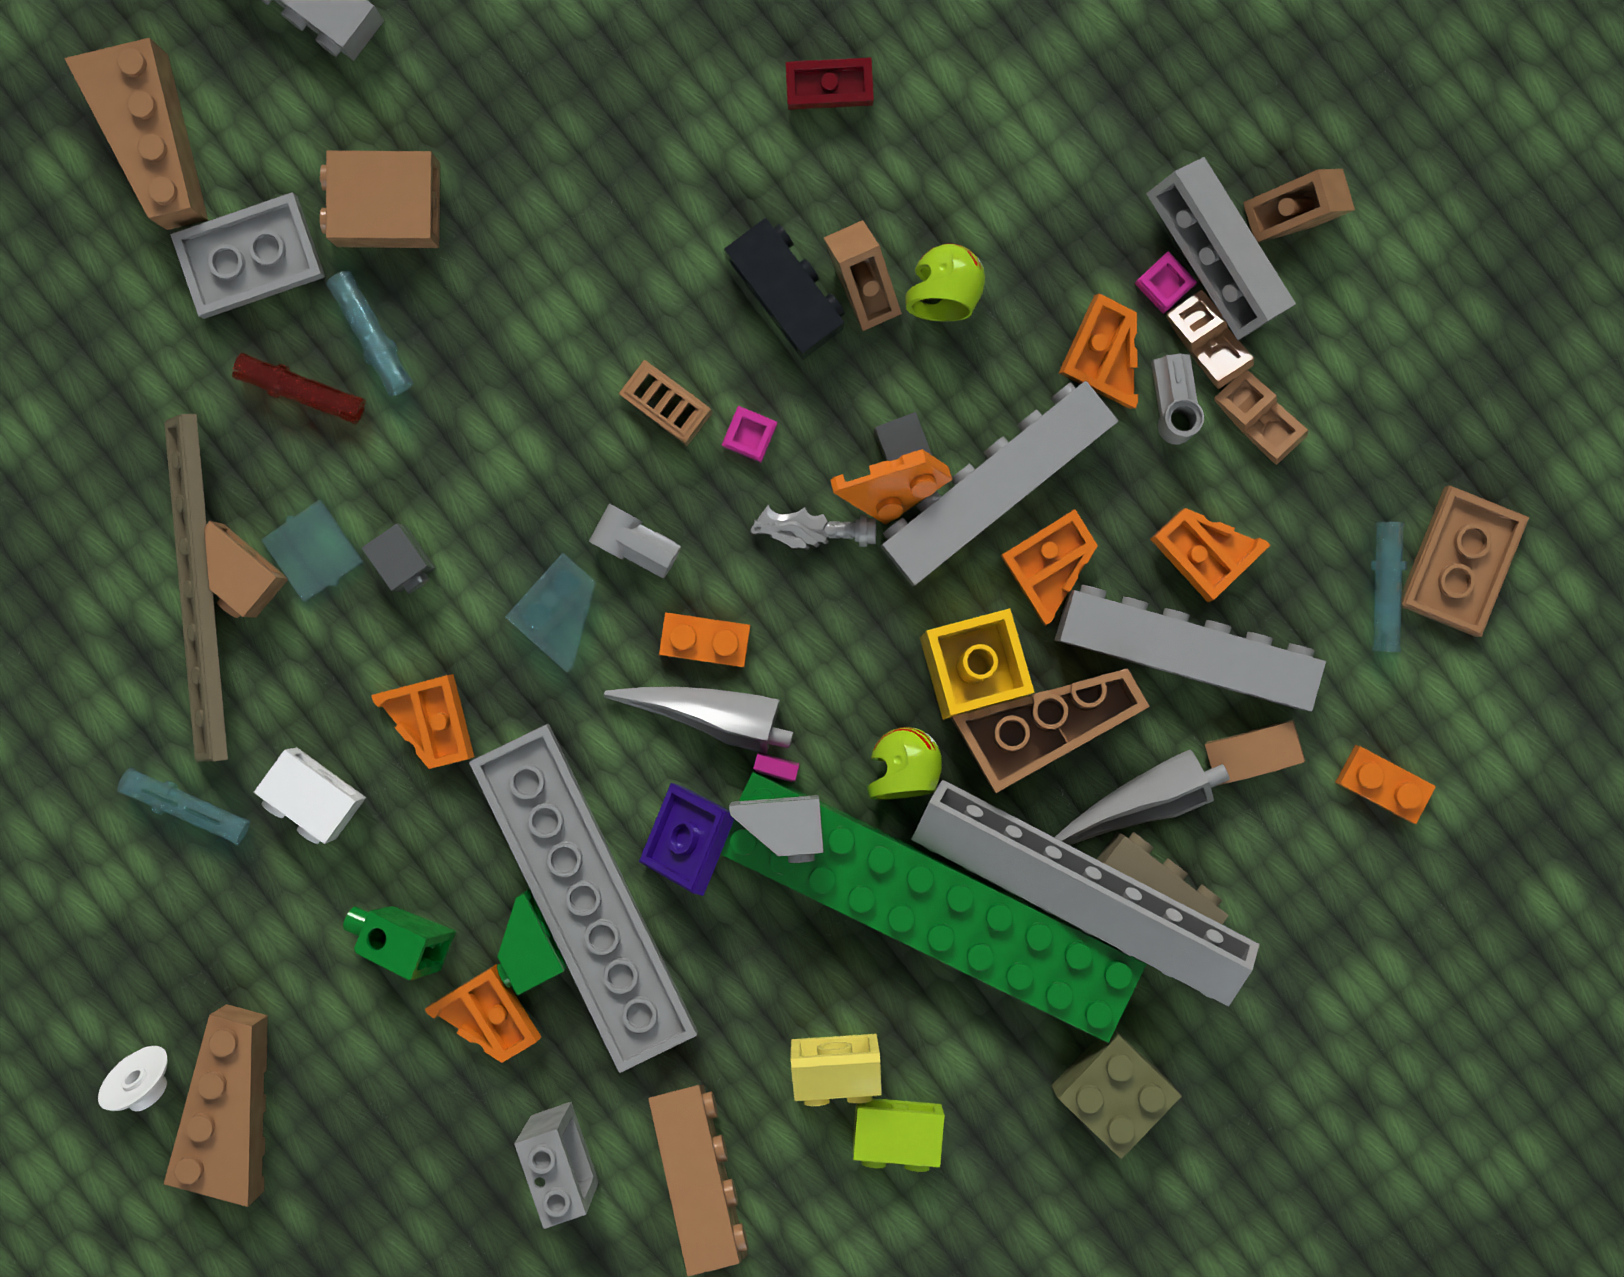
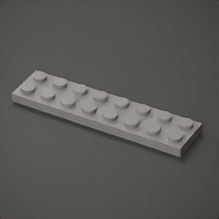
M546 724L470 761L469 764L618 1072L621 1073L697 1036V1028L550 725Z

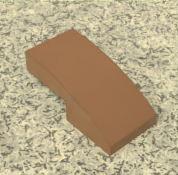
M1202 290L1166 313L1169 323L1184 346L1217 389H1220L1254 366V357L1228 329V324L1217 306Z
M1248 370L1236 377L1214 397L1215 402L1232 422L1276 465L1308 436V429L1277 403V395Z
M1294 719L1251 729L1247 733L1209 741L1205 744L1211 769L1223 764L1230 777V780L1219 785L1270 773L1305 762Z

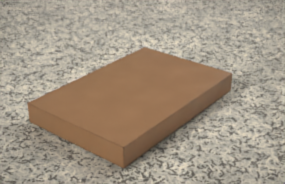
M1445 486L1397 605L1475 637H1482L1529 517L1453 486Z

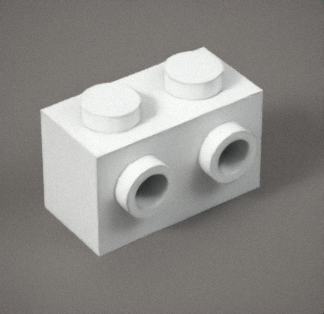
M297 747L286 749L282 752L253 792L263 799L261 804L268 812L279 818L287 816L299 825L297 827L299 834L316 844L320 841L326 844L337 839L366 799L365 796Z

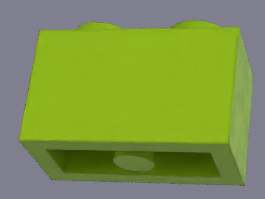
M875 1098L870 1102L856 1103L852 1145L853 1160L861 1161V1165L869 1168H884L887 1163L904 1164L905 1169L915 1172L929 1171L930 1167H940L945 1117L942 1104Z

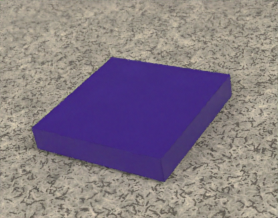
M671 783L639 862L689 892L704 896L735 819L730 815V811L681 785Z

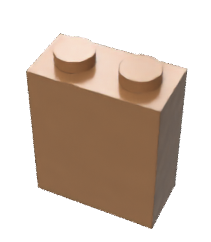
M326 151V165H321L320 168L321 187L323 191H326V208H321L320 228L330 242L336 247L439 248L440 162L431 151Z

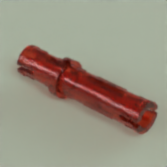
M243 352L239 354L234 363L233 370L236 371L232 373V378L267 390L268 395L278 399L280 396L295 400L314 409L340 417L355 425L358 424L365 408L362 406L366 404V399L291 372L290 367L279 363L278 366H275Z

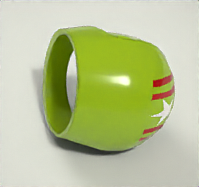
M947 243L930 249L921 257L915 268L916 275L924 282L916 284L907 291L905 295L906 310L916 317L930 321H958L968 318L980 300L985 285L984 267L979 258L968 248L957 244ZM924 299H942L937 304H927L920 302V300Z
M901 727L890 730L879 739L872 751L871 760L886 762L887 772L884 777L867 786L870 799H899L935 793L942 771V755L938 745L931 736L917 728Z

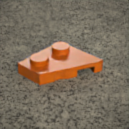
M1100 293L1094 295L1059 374L1079 384L1087 381L1095 392L1129 409L1136 408L1138 394H1134V368H1138V356L1134 339L1137 334V312Z
M921 449L902 455L896 460L870 465V475L847 482L844 475L841 474L835 476L830 481L834 494L887 525L950 482L952 476L947 465Z
M1187 508L1179 511L1150 539L1207 602L1217 598L1270 546L1264 539H1253L1235 532L1234 527L1221 522H1211L1204 515Z
M1076 509L1000 556L1043 625H1047L1052 622L1056 611L1067 593L1071 591L1078 579V575L1085 564L1088 563L1098 545Z
M454 674L371 695L375 705L383 707L397 724L394 728L403 739L413 744L416 754L428 769L475 757Z
M497 964L424 1009L432 1018L435 1019L439 1016L458 1028V1035L470 1043L479 1044L484 1049V1052L501 1063L535 1044L542 1037L512 988H507L501 980Z

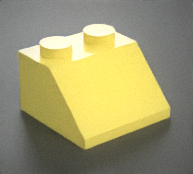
M877 1034L791 1039V1072L794 1101H804L806 1106H823L830 1103L829 1099L847 1098L849 1103H866L873 1100L872 1096L882 1095L880 1052Z

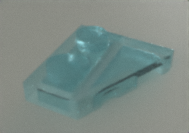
M562 553L505 618L562 669L570 672L574 667L597 582L565 553Z

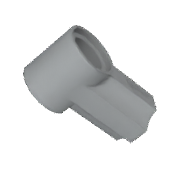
M1180 353L1166 355L1151 362L1160 416L1157 429L1160 436L1166 442L1178 445L1187 442L1193 437L1204 423V413L1197 401L1190 354ZM1172 413H1182L1188 418L1190 422L1188 431H1180L1173 426L1171 422Z
M608 504L589 542L622 560L625 557L664 579L673 566L681 546L660 533L646 528L639 519Z

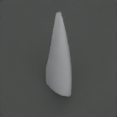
M638 687L606 690L604 692L605 698L669 717L699 729L729 745L767 754L769 744L789 749L792 742L793 732L774 727L780 703L778 699L740 692L689 687Z
M1191 749L1128 781L1102 798L1073 820L1054 838L1072 845L1110 831L1149 821L1177 817L1214 801L1211 788L1230 780V777L1223 764L1204 772Z

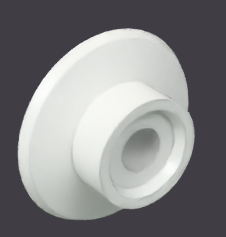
M148 1046L120 1061L110 1071L100 1087L98 1094L99 1105L103 1109L110 1111H120L130 1108L132 1111H142L153 1105L162 1096L167 1086V1080L164 1077L168 1064L166 1051L159 1046Z

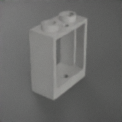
M572 1102L531 1115L514 1145L543 1229L586 1215L599 1180ZM538 1177L543 1178L545 1185H536L535 1179Z

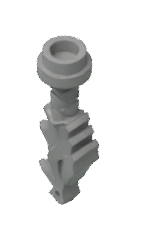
M768 504L758 520L754 519V524L750 530L751 534H768L770 538L779 540L793 549L802 548L808 550L810 548L808 544L817 548L820 545L818 542L827 544L829 542L827 540L828 537L837 539L855 538V542H859V547H867V544H876L875 518H868V515L860 514V519H856L855 523L828 522L824 514L812 516L805 507L796 513L782 515L772 511Z

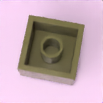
M1116 1029L1109 1043L1096 1038L1051 1085L1058 1099L1120 1159L1182 1097L1173 1084Z

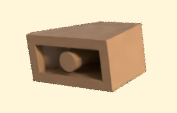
M1318 169L1243 202L1252 234L1258 243L1321 225L1355 210L1343 169Z
M863 220L824 237L835 272L862 331L902 314L880 245Z
M209 521L204 527L209 589L220 598L217 604L229 615L235 618H239L240 615L242 617L256 618L289 578L225 524Z

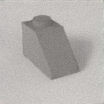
M819 795L730 803V815L777 856H788L789 863L814 861L815 853H823Z

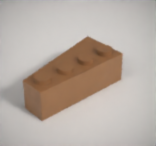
M145 38L64 58L147 217L166 230L207 221L206 208L168 54L152 39Z
M1127 668L1072 683L1071 685L995 704L976 711L952 716V721L993 793L996 794L1150 706Z
M228 1004L209 1015L164 1180L165 1185L249 1207L264 1192L262 1157L265 1155L263 1113L266 1111L264 1072L267 1071L268 1015Z
M696 1085L648 1098L687 1276L739 1264L748 1255V1241L743 1223H739L735 1207L738 1205L736 1188L733 1179H728L724 1162L728 1161L725 1141L722 1135L717 1136L713 1118L718 1117L713 1092L706 1093L704 1085Z

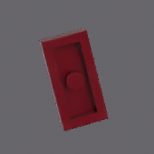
M872 57L785 62L788 110L873 106Z

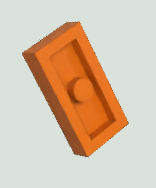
M665 612L659 655L745 667L751 625Z
M1357 745L1354 746L1335 782L1413 824H1417L1436 788L1435 785Z

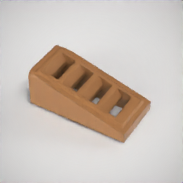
M646 360L641 363L619 392L620 396L686 446L689 445L713 413L711 408ZM650 375L655 381L640 399L634 393L646 377ZM663 385L668 391L653 409L648 403ZM674 396H678L682 400L669 417L665 418L661 413ZM689 405L695 410L683 426L679 428L675 425V422Z

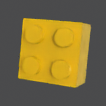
M1010 608L930 629L920 637L943 720L962 713L1027 697L1035 693Z

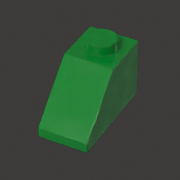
M530 889L522 892L515 899L497 956L500 964L497 965V970L501 980L507 988L513 986L517 995L564 972L568 967Z

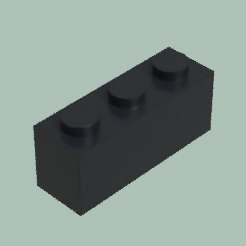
M764 218L724 248L725 256L800 358L804 360L844 329V321L841 317L845 315V311L831 293L824 296L815 284L820 279L811 264L805 258L799 262L789 248L794 244L783 227L778 224L773 228L767 218Z

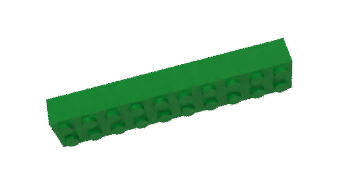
M754 769L739 801L809 795L768 775L755 772ZM820 801L823 853H815V860L810 862L789 863L788 856H777L738 821L734 820L721 855L1109 1043L1147 965L1145 962L1123 953L1111 944L1083 932L1073 924L1045 912L1040 907Z

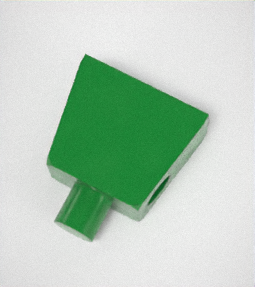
M354 906L348 912L343 923L344 931L358 936L354 947L356 954L410 981L441 971L456 933L451 928L393 906L374 909L369 912Z

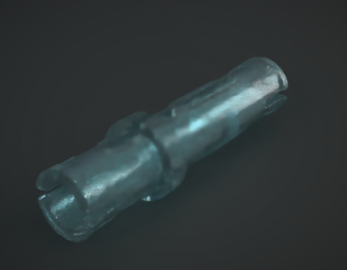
M342 271L328 279L326 285L365 351L363 357L366 363L374 367L389 396L398 395L408 390L414 382L399 360L400 358L396 353L398 347L394 340L388 339L369 303L359 289L352 272Z
M1376 522V561H1371V569L1375 570L1374 646L1372 651L1401 652L1402 570H1407V561H1403V527H1405V522Z
M129 768L124 773L118 785V793L126 794L152 806L153 812L160 815L166 812L198 828L225 838L235 845H239L242 842L251 823L248 819H243L209 802L178 790L176 783L169 780L165 783L136 771L134 768Z

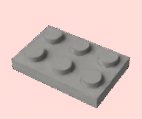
M293 192L170 234L197 314L203 319L325 277L298 196Z

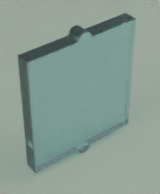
M318 500L296 516H287L285 524L261 539L303 602H306L329 585L337 586L339 584L338 579L363 563V560L322 500Z

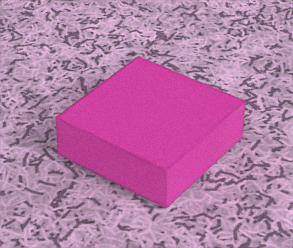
M1169 251L1135 282L1136 286L1163 314L1197 283Z
M738 406L723 440L722 447L762 463L778 422Z
M758 752L753 769L761 774L793 782L797 776L799 763Z

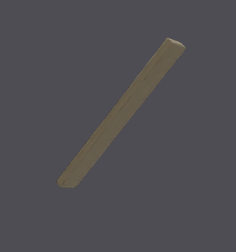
M180 414L166 420L164 425L194 756L196 762L228 760L213 592L209 589L204 533V527L207 524L197 414Z

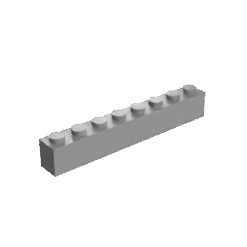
M944 780L941 781L929 801L911 839L929 851L938 853L964 867L967 871L995 883L1005 891L1016 894L1040 907L1045 912L1073 924L1083 932L1111 944L1123 953L1160 970L1163 974L1200 991L1206 997L1213 998L1228 1007L1253 970L1259 948L1258 943Z

